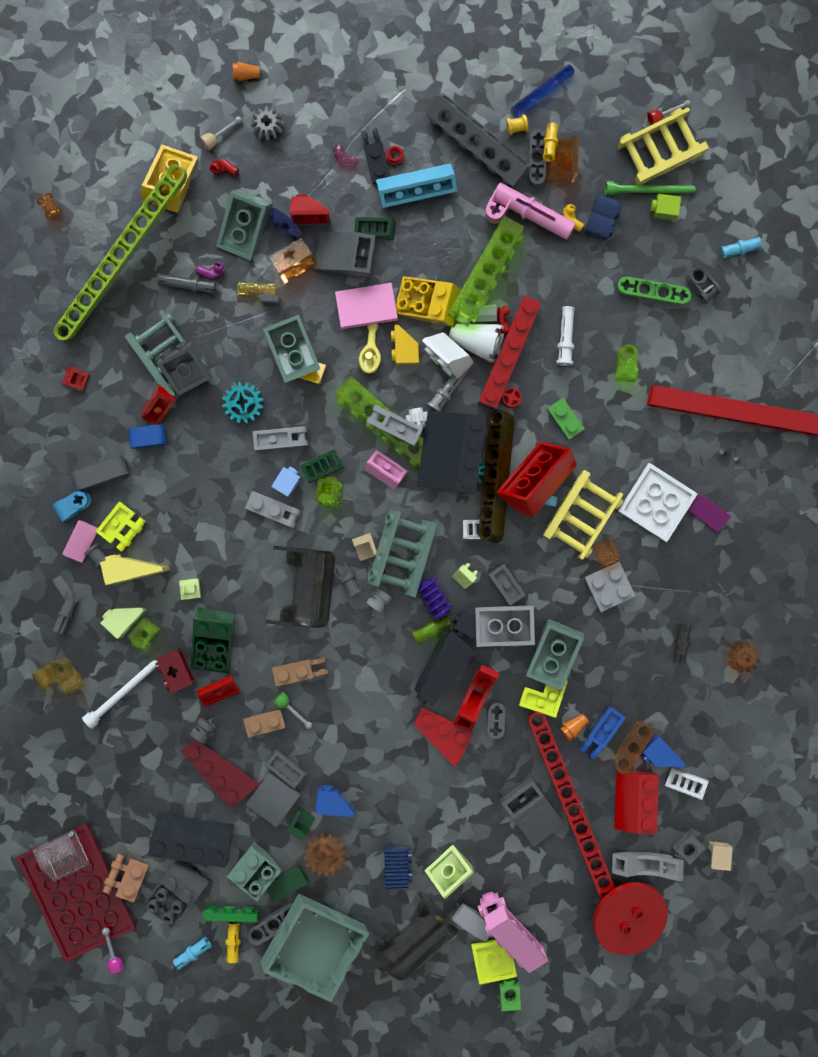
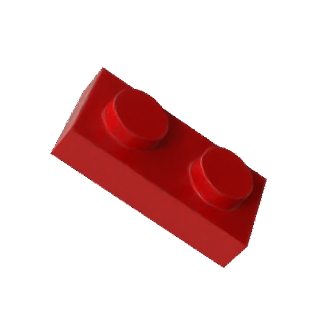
M231 675L196 690L204 707H207L240 693V689Z

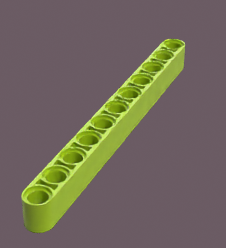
M172 165L164 173L55 326L54 334L58 339L69 340L77 334L186 182L187 172L184 168ZM175 170L181 171V178L178 180L173 179V172ZM167 185L170 188V192L167 196H163L161 190ZM156 201L158 203V210L152 212L150 205ZM142 217H145L147 220V225L144 228H141L139 225V220ZM130 233H134L136 237L135 242L132 244L128 242V235ZM119 249H123L124 251V257L122 259H119L117 257V251ZM108 264H111L113 267V272L110 275L105 271ZM96 280H100L102 283L100 290H97L94 286ZM86 295L91 299V303L88 306L83 301ZM74 311H78L80 315L78 321H75L72 317ZM63 326H66L69 330L67 336L62 334Z

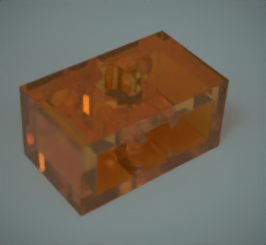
M303 238L292 242L289 246L269 257L284 283L317 264Z

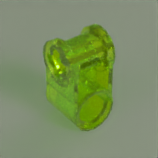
M627 344L618 351L616 381H637L638 351L634 345ZM627 349L629 353H632V355L628 358L627 355H624V352L627 351Z

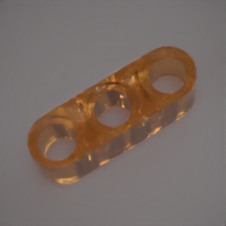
M644 721L636 722L615 754L612 763L620 773H628L632 770L650 741L653 729L648 723ZM642 726L647 727L645 735H639V728ZM635 742L637 748L635 751L630 752L628 747L631 743ZM621 759H626V766L619 768L618 762Z

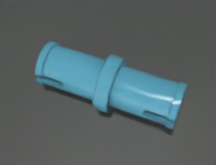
M760 237L746 241L739 240L735 244L722 246L721 254L723 259L738 254L742 256L746 252L762 249V242Z
M204 937L195 945L187 947L184 953L173 960L175 967L178 966L177 969L181 970L191 961H196L202 953L212 947L210 941H207V938Z

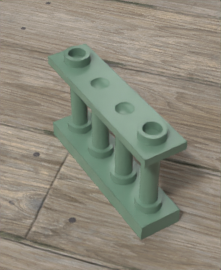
M161 310L159 311L163 317L161 321L140 336H135L130 332L124 337L156 382L176 399L178 395L175 393V390L165 379V375L159 366L157 367L153 361L156 360V356L177 341L183 342L185 340L173 325L176 321L171 314H166ZM169 325L174 335L153 350L146 352L142 346L145 344L144 342ZM202 359V362L204 363V365H205L206 368L208 369L209 367L207 366V364H206V363L204 362V360Z
M390 509L385 517V527L373 567L368 573V584L379 587L382 581L402 588L401 593L416 598L437 523L422 520L421 524L401 519L400 511ZM397 525L417 531L416 542L413 543L394 537ZM394 544L412 550L411 560L406 561L390 556L391 545ZM386 563L406 568L405 579L383 574Z

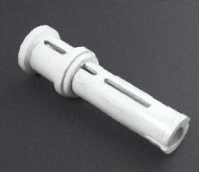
M569 306L562 307L561 338L557 345L559 355L556 364L560 366L573 365L572 350L574 349V344L572 343L575 308Z

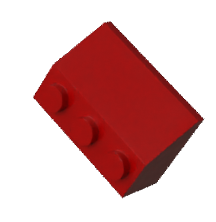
M616 770L615 829L637 834H657L659 775L655 772Z

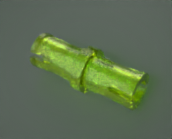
M445 616L433 623H427V626L412 633L417 643L430 636H437V633L443 631L446 626L452 627L448 617Z

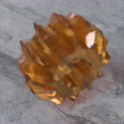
M737 641V646L732 644L733 652L727 651V654L732 655L731 658L727 659L728 662H733L731 668H737V671L740 673L743 670L746 673H750V667L756 669L757 667L754 662L760 663V659L756 658V656L761 654L760 651H755L757 646L755 644L750 646V641H745L744 644L742 641ZM742 653L747 654V658H744L746 660L741 659Z

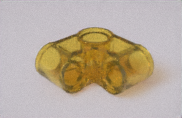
M65 658L53 661L32 674V677L42 691L58 683L64 693L69 696L84 686L80 675L75 671L70 661ZM58 663L62 664L64 667L62 673L59 672L57 669Z

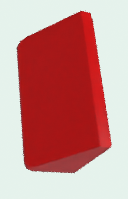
M158 385L143 407L141 419L159 425L175 402V398L162 386Z

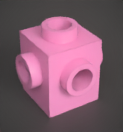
M498 892L484 894L483 898H480L481 905L478 906L481 917L488 915L502 905L507 908L504 898H499Z

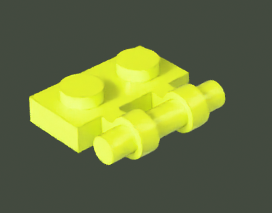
M119 501L95 532L109 543H113L117 538L120 543L116 548L123 551L126 546H130L133 537L141 532L142 526L146 521L141 517L136 523L131 519L136 513ZM128 525L131 529L124 536L121 532Z

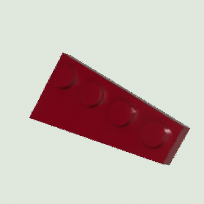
M196 739L181 751L230 810L261 784L248 776L243 770L231 764L229 760L217 754L208 745Z

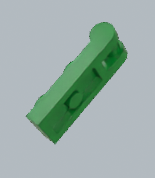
M210 904L203 912V918L206 921L257 922L259 919V909H255L253 906H245L243 909H235V906L217 908L215 905Z

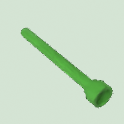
M606 181L604 187V194L607 197H613L618 193H695L696 191L695 186L618 185L614 181Z

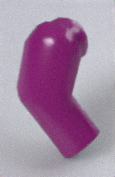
M217 262L210 269L199 265L196 274L209 280H214L223 275L225 271L224 265Z

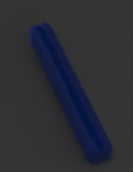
M570 64L565 66L513 105L510 110L511 113L518 117L571 77L575 72Z

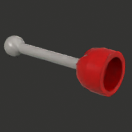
M686 100L683 104L664 112L657 109L647 112V120L650 126L661 121L663 116L679 108L690 107L691 101Z

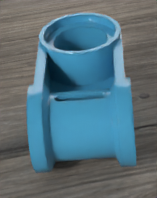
M76 491L54 503L52 507L63 523L89 507L92 498L85 491ZM80 497L84 498L82 503H78Z

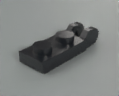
M377 127L373 128L372 131L376 141L373 144H369L367 132L365 130L361 131L372 184H376L378 179L391 177Z

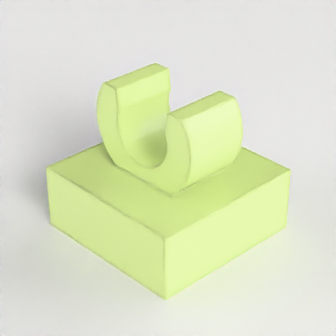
M469 563L465 566L462 565L451 576L464 589L468 588L477 578L478 571L475 570L472 573L468 570Z
M199 579L179 581L181 600L201 598Z

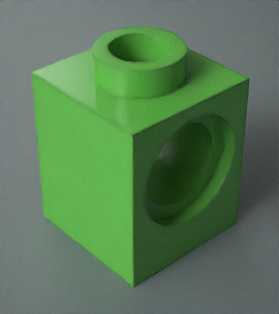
M509 978L499 981L501 1010H521L518 980ZM509 990L515 992L512 997L505 996V993Z

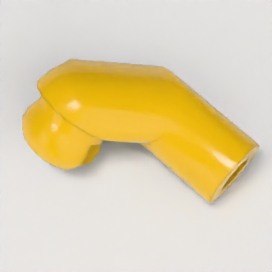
M568 204L563 210V216L575 222L574 229L580 232L584 223L576 219L575 206Z

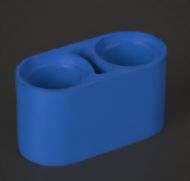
M164 425L128 429L130 449L166 445Z

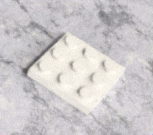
M648 463L617 512L664 542H667L698 493L651 463Z

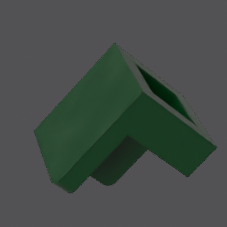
M299 808L286 832L303 841L315 820V816Z

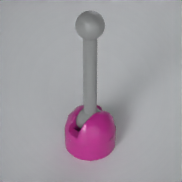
M104 928L102 934L105 935L111 956L107 963V968L110 974H115L122 971L124 965L123 961L114 955L109 937V928Z

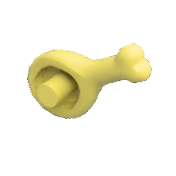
M378 324L367 325L369 331L368 342L359 355L360 368L368 374L374 373L381 361L380 352L375 344Z

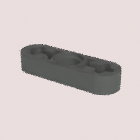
M540 129L534 130L529 138L528 163L531 167L528 170V181L535 187L541 186L546 178V161L542 160L540 163H536L532 159V156L536 153L541 154L542 157L544 154L543 140L540 141L539 148H536L537 141L534 140L536 135H539L540 139L546 137V133ZM536 168H539L538 175L542 177L539 178V181H535V178L532 177L535 175Z

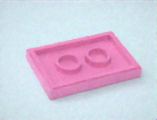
M392 283L335 292L341 330L398 320Z

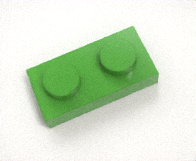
M564 398L547 408L568 440L585 429Z

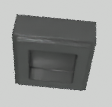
M260 294L259 301L262 305L279 306L281 304L279 295Z

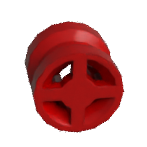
M516 388L506 389L501 397L502 404L507 408L518 406L521 401L519 390Z

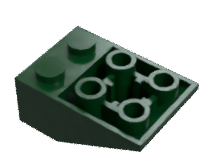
M205 608L197 609L193 619L191 669L229 673L235 633V612Z

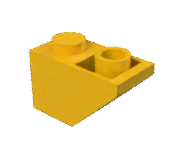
M395 325V330L391 331V342H395V349L392 350V361H396V366L419 365L418 343L399 325Z

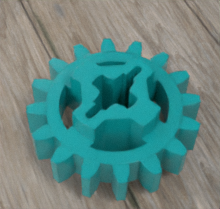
M238 382V387L231 385L232 391L226 390L225 392L228 396L222 397L226 401V404H223L222 407L228 409L225 414H231L230 419L232 421L237 418L238 424L242 420L248 424V419L250 418L256 421L254 416H261L258 410L264 409L260 405L264 399L259 398L262 393L260 391L255 392V385L249 388L248 382L245 383V386H242L241 382ZM245 391L252 393L254 397L246 396ZM237 393L236 398L234 400H231L232 397ZM242 397L246 402H248L245 403L244 409L241 405H239V403L242 402ZM255 406L254 410L249 414L251 407ZM232 409H239L241 415H237Z

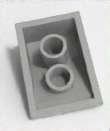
M534 606L475 608L476 647L535 645Z

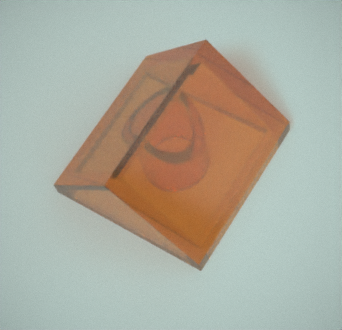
M575 135L558 140L555 160L552 161L551 157V162L546 161L545 181L575 182L578 175L579 136Z

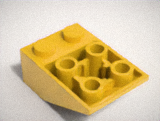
M403 276L396 302V312L398 315L453 327L462 289L453 283Z

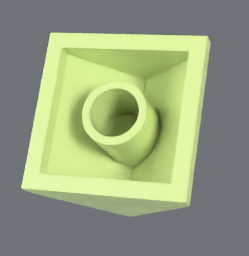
M452 845L425 872L443 898L446 899L474 873V870L469 861Z

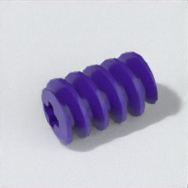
M436 577L420 584L421 588L417 591L418 594L424 593L421 600H428L425 607H432L428 613L436 614L432 618L433 621L451 612L449 609L452 607L451 604H445L448 597L441 598L445 593L444 590L437 591L441 585L434 584L437 580Z

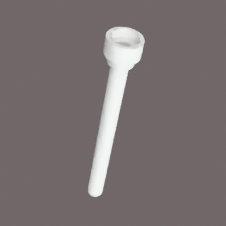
M153 660L95 712H88L83 716L82 719L91 729L98 725L100 717L156 668L155 663L157 661Z

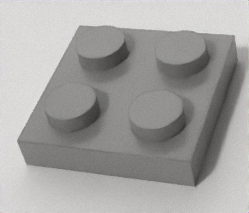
M619 561L584 577L600 612L635 597Z

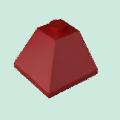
M298 194L296 197H291L290 216L293 225L331 224L329 210L312 197H307L306 194Z

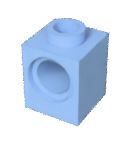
M290 466L288 469L283 467L271 487L290 498L301 480V477L298 476L299 472Z

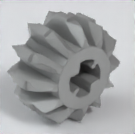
M267 106L263 112L258 108L259 115L253 114L252 116L254 119L251 122V126L254 127L253 133L258 134L259 139H262L264 136L267 141L270 140V136L276 139V133H282L280 127L284 126L281 114H276V109L274 108L269 112Z

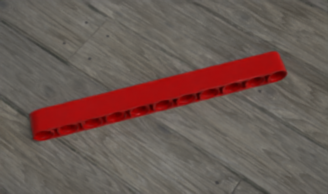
M650 386L647 406L818 437V414L661 386Z
M532 711L527 718L528 724L598 896L602 900L606 894L615 889V886L548 722L542 713ZM541 716V723L533 725V717ZM542 734L549 735V740L546 743L539 741V737ZM549 752L556 753V758L552 761L546 758ZM563 770L561 778L557 779L554 777L555 771ZM564 788L571 789L568 796L561 795ZM571 806L578 807V811L575 814L569 813ZM585 824L584 831L577 832V825ZM586 842L593 843L589 850L583 849ZM599 860L600 864L598 867H591L592 861ZM601 878L607 879V883L602 886L598 885V881Z

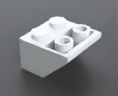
M444 332L422 340L426 346L424 350L430 355V359L435 364H440L448 376L453 375L458 379L474 363L471 357Z

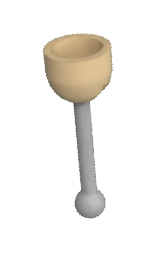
M236 117L234 122L215 135L206 133L201 136L200 139L204 146L211 150L216 145V138L236 124H241L242 118Z

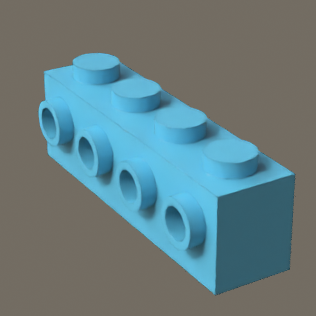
M451 163L376 180L382 208L457 192L455 174Z

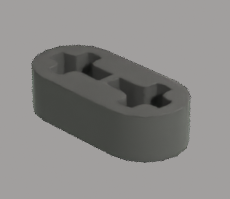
M493 702L488 707L487 733L492 739L501 738L505 731L506 711L500 702ZM495 706L502 710V713H498V719H495L494 712H491L492 709H495ZM494 722H498L497 726L501 729L500 732H497V735L490 731L491 728H494Z

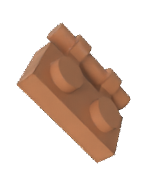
M117 854L115 861H112L109 877L104 881L105 887L103 892L110 894L112 888L115 887L118 888L115 894L116 897L134 902L149 865L132 858L129 859L127 865L122 864L125 856ZM119 870L125 871L121 882L116 881Z

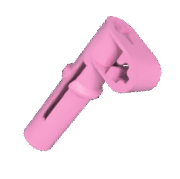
M501 182L486 206V219L492 224L500 223L510 209L521 215L523 220L527 218L566 240L576 225L572 220L536 202L534 197L529 198ZM495 202L504 206H499L498 213L492 214V211L496 210Z

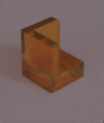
M612 538L592 546L601 567L621 559Z

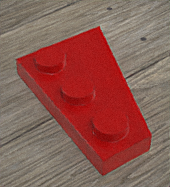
M422 706L414 721V725L456 768L473 733L453 725L452 721Z

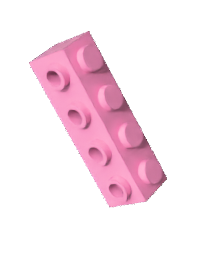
M504 905L484 916L487 934L490 937L493 936L500 947H504L511 958L514 957L520 968L524 967L528 973H531L548 962L544 947Z

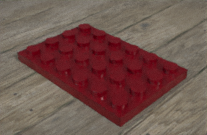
M88 822L16 857L65 963L107 943L105 935L102 934L104 928H109L110 940L136 929L137 926L124 899L115 896L118 888L113 887L110 894L103 892L105 887L104 881L109 877L111 871Z

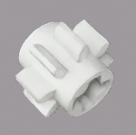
M423 408L408 410L409 415L405 416L406 420L422 428L426 427L425 422L428 411L423 412Z

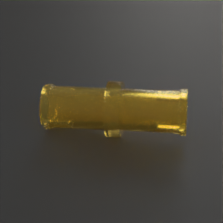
M255 281V283L238 282L237 293L238 295L247 294L254 295L255 297H259L260 294L277 295V285L260 284L258 281Z

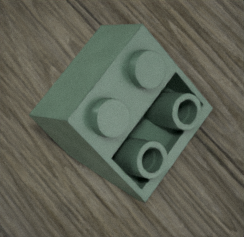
M253 842L230 870L227 878L255 901H258L282 870L269 853Z

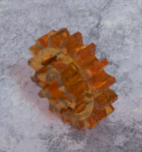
M322 833L320 839L315 835L313 838L314 842L309 840V847H305L304 852L308 853L304 855V860H309L306 863V867L312 866L311 873L318 871L319 877L322 872L325 873L326 877H328L330 871L335 875V868L341 870L342 865L340 863L345 862V858L341 857L346 854L345 850H341L344 844L337 843L338 837L334 840L331 839L332 834L325 838L324 833ZM328 843L334 846L335 848L332 849L330 846H328ZM320 844V848L317 851L312 852L314 847ZM323 851H325L326 855H328L326 859L322 855ZM337 858L336 862L330 866L331 860Z

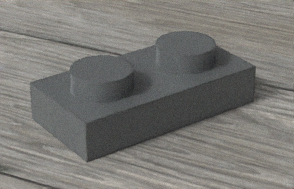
M502 564L488 574L509 606L526 596L505 564Z

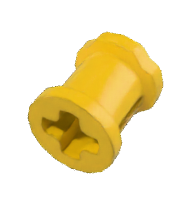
M525 114L516 119L506 118L509 136L515 132H528V121Z

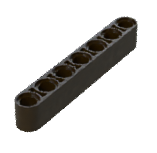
M499 409L492 411L489 417L478 531L481 540L492 543L501 542L504 536L507 503L497 495V491L510 475L514 432V416Z

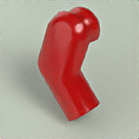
M226 159L214 161L209 166L212 173L228 172L235 177L239 172V169Z
M506 305L497 309V323L504 326V329H501L504 335L510 329L505 317L510 314V310Z

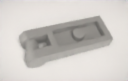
M374 405L371 417H368L366 423L415 446L423 428ZM380 415L385 416L383 423L378 421Z
M307 427L253 431L254 450L308 446V440L305 437ZM292 434H298V440L293 441Z
M254 491L251 492L245 509L294 529L297 524L295 521L302 512L299 509ZM286 511L291 512L288 519L283 518Z

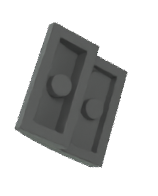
M269 772L248 800L246 806L277 828L300 796V793L272 772Z

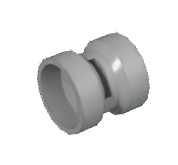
M377 587L374 590L373 597H370L366 603L382 613L385 609L384 605L389 603L392 597Z

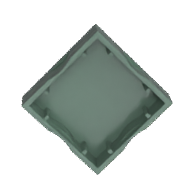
M298 894L260 963L264 973L286 983L298 985L307 992L331 1002L345 978L348 967L357 957L369 932L363 923Z

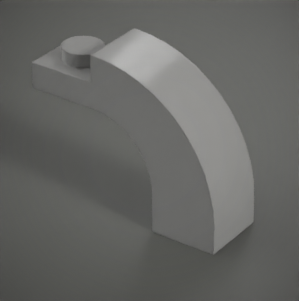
M619 852L613 854V874L625 877L652 875L675 881H683L684 861L675 859L671 855L652 852Z

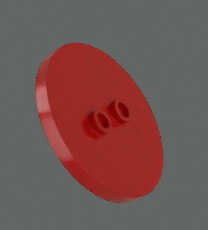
M634 882L618 886L606 894L598 904L593 916L594 934L599 943L611 953L618 955L639 953L656 942L664 931L668 918L666 902L661 894L648 884Z

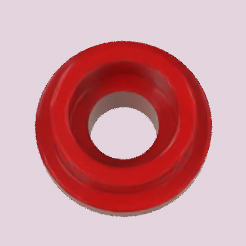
M395 145L389 147L385 153L387 162L391 165L400 164L404 160L403 149ZM393 153L398 154V158L394 159L391 157V155Z

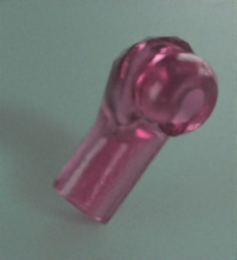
M340 144L334 147L333 155L341 165H358V156L348 155Z

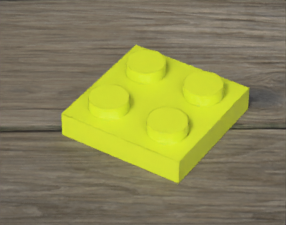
M495 939L471 944L479 985L517 977L514 958H511L507 954L506 949L500 947Z

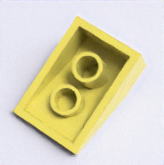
M121 555L105 557L106 561L100 562L105 585L117 584L170 570L168 566L121 557Z

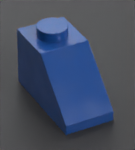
M657 734L640 749L643 753L641 757L648 765L652 763L656 767L684 768L686 766L679 756Z
M322 785V788H318L315 814L354 817L355 809L338 789H334L332 785Z

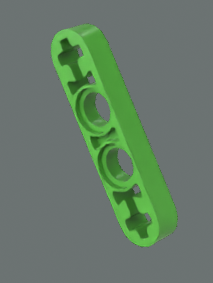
M622 277L617 283V291L625 296L674 305H685L691 299L690 290L683 286L633 277ZM626 281L629 286H634L637 283L635 293L633 292L634 288H628L625 291L621 284H624ZM640 285H647L649 293L642 294L639 290ZM660 288L667 289L668 296L665 298L660 297L658 290ZM672 290H675L673 294L677 295L681 292H684L683 295L686 296V298H684L681 301L679 296H673L672 299H670L672 296Z

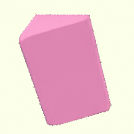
M378 450L373 453L364 467L365 471L394 490L408 472Z
M79 520L62 555L83 563L86 557L84 553L91 547L97 534L95 531L98 528L83 520Z

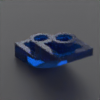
M270 209L272 213L270 219L275 227L279 225L281 230L287 228L286 230L291 239L296 238L297 242L304 239L299 227L287 215L278 209Z

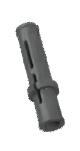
M159 273L157 280H159L157 285L188 289L194 293L199 291L215 294L216 287H214L216 282L200 280L198 277L192 279Z

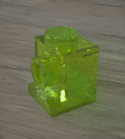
M335 477L319 478L315 501L324 506L339 507L342 484Z
M142 618L128 637L135 647L144 649L161 629L149 619ZM143 631H146L148 634L146 638L142 637Z

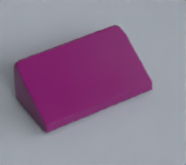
M698 494L688 508L690 513L716 532H719L731 518L728 513L702 494Z

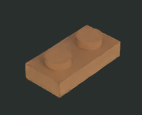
M281 709L243 719L248 738L286 728Z

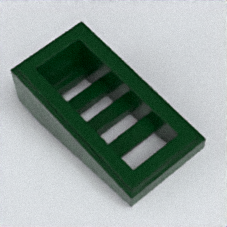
M356 217V233L375 235L376 239H395L396 221L393 218ZM362 222L365 223V232H362ZM370 223H373L372 232H370ZM378 224H381L380 233H377Z
M335 449L300 467L310 484L343 467V464ZM329 456L333 457L336 463L335 466H332L328 458ZM324 459L329 466V469L327 470L325 469L322 463V460ZM316 463L319 464L322 470L321 473L318 472L315 466ZM310 466L312 467L315 473V476L313 477L310 471L308 470V467Z

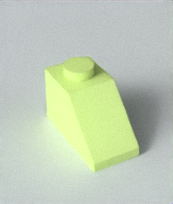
M145 607L109 609L102 616L104 620L100 624L119 639L126 634L147 609Z

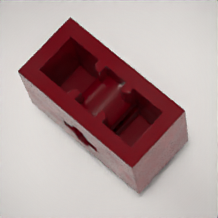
M181 648L156 658V668L159 673L163 674L165 678L163 680L164 686L167 691L170 690L171 694L196 683ZM178 669L176 675L171 674V670Z

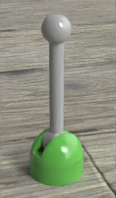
M281 692L273 701V704L278 708H287L305 724L306 729H311L312 723L307 722L289 705V697L284 692Z

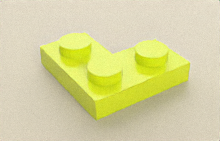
M566 680L562 690L545 684L543 693L524 687L519 706L556 718L568 681Z

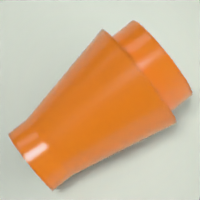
M241 62L233 63V79L243 81L260 78V67Z
M581 714L562 724L563 727L560 728V731L567 740H575L589 721Z

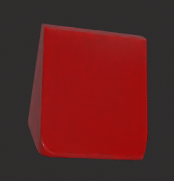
M68 366L62 384L83 392L89 374Z

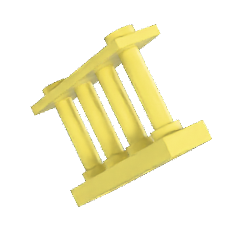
M689 107L684 110L679 108L672 112L671 116L632 135L628 133L620 138L617 145L618 150L626 147L638 170L634 179L636 185H642L702 156L709 149L706 141L701 144L695 141L684 119L690 112ZM675 122L678 123L689 145V150L679 151L667 126ZM659 130L672 153V158L666 161L661 158L650 134ZM642 138L655 161L654 167L650 169L644 166L633 144Z
M586 470L581 471L542 534L546 539L557 537L578 550L580 554L577 558L583 560L584 557H589L593 550L591 546L614 509L618 510L623 502V499H621L623 494L621 492L617 493L614 497L590 482V473ZM587 488L611 503L606 512L600 511L581 499V496L578 495L580 490ZM572 504L574 506L578 505L599 518L600 522L597 527L593 529L572 516L571 512L568 511ZM561 521H567L590 535L585 546L560 531L558 526Z

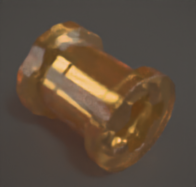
M51 193L43 194L36 201L44 209L47 219L56 217L62 211L53 201Z

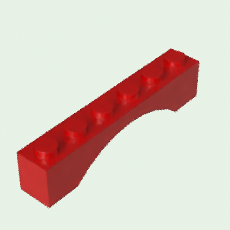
M525 295L523 296L479 399V405L493 411L497 409L541 306V302Z

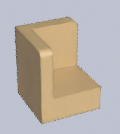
M371 533L352 539L360 561L376 556L377 550Z
M709 841L708 849L712 852L711 868L731 871L733 847L728 843Z

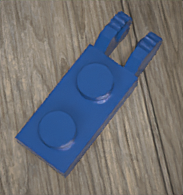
M609 706L587 736L588 738L584 741L580 751L584 753L590 744L595 742L597 746L589 756V758L594 760L602 748L606 747L626 717Z

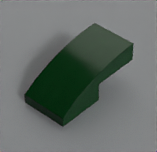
M298 866L275 878L266 890L271 900L275 902L304 887L309 881L301 866Z

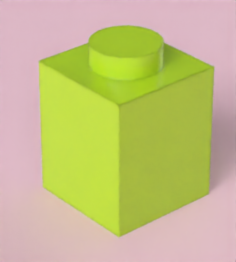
M658 194L655 200L651 202L650 211H653L652 218L675 221L679 216L681 197Z

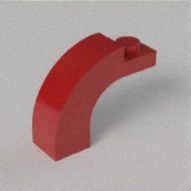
M481 665L465 693L453 725L471 732L477 722L487 695L498 679L499 672Z

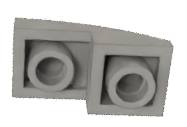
M462 903L452 917V920L475 937L486 942L490 936L485 930L486 922L484 917H481L475 909Z

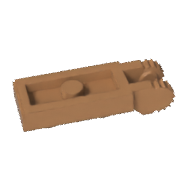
M325 657L272 667L275 685L281 686L328 674L327 669L313 672L311 666L326 662Z

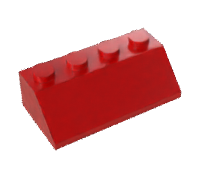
M540 441L499 488L497 495L518 513L534 517L577 466L571 449Z

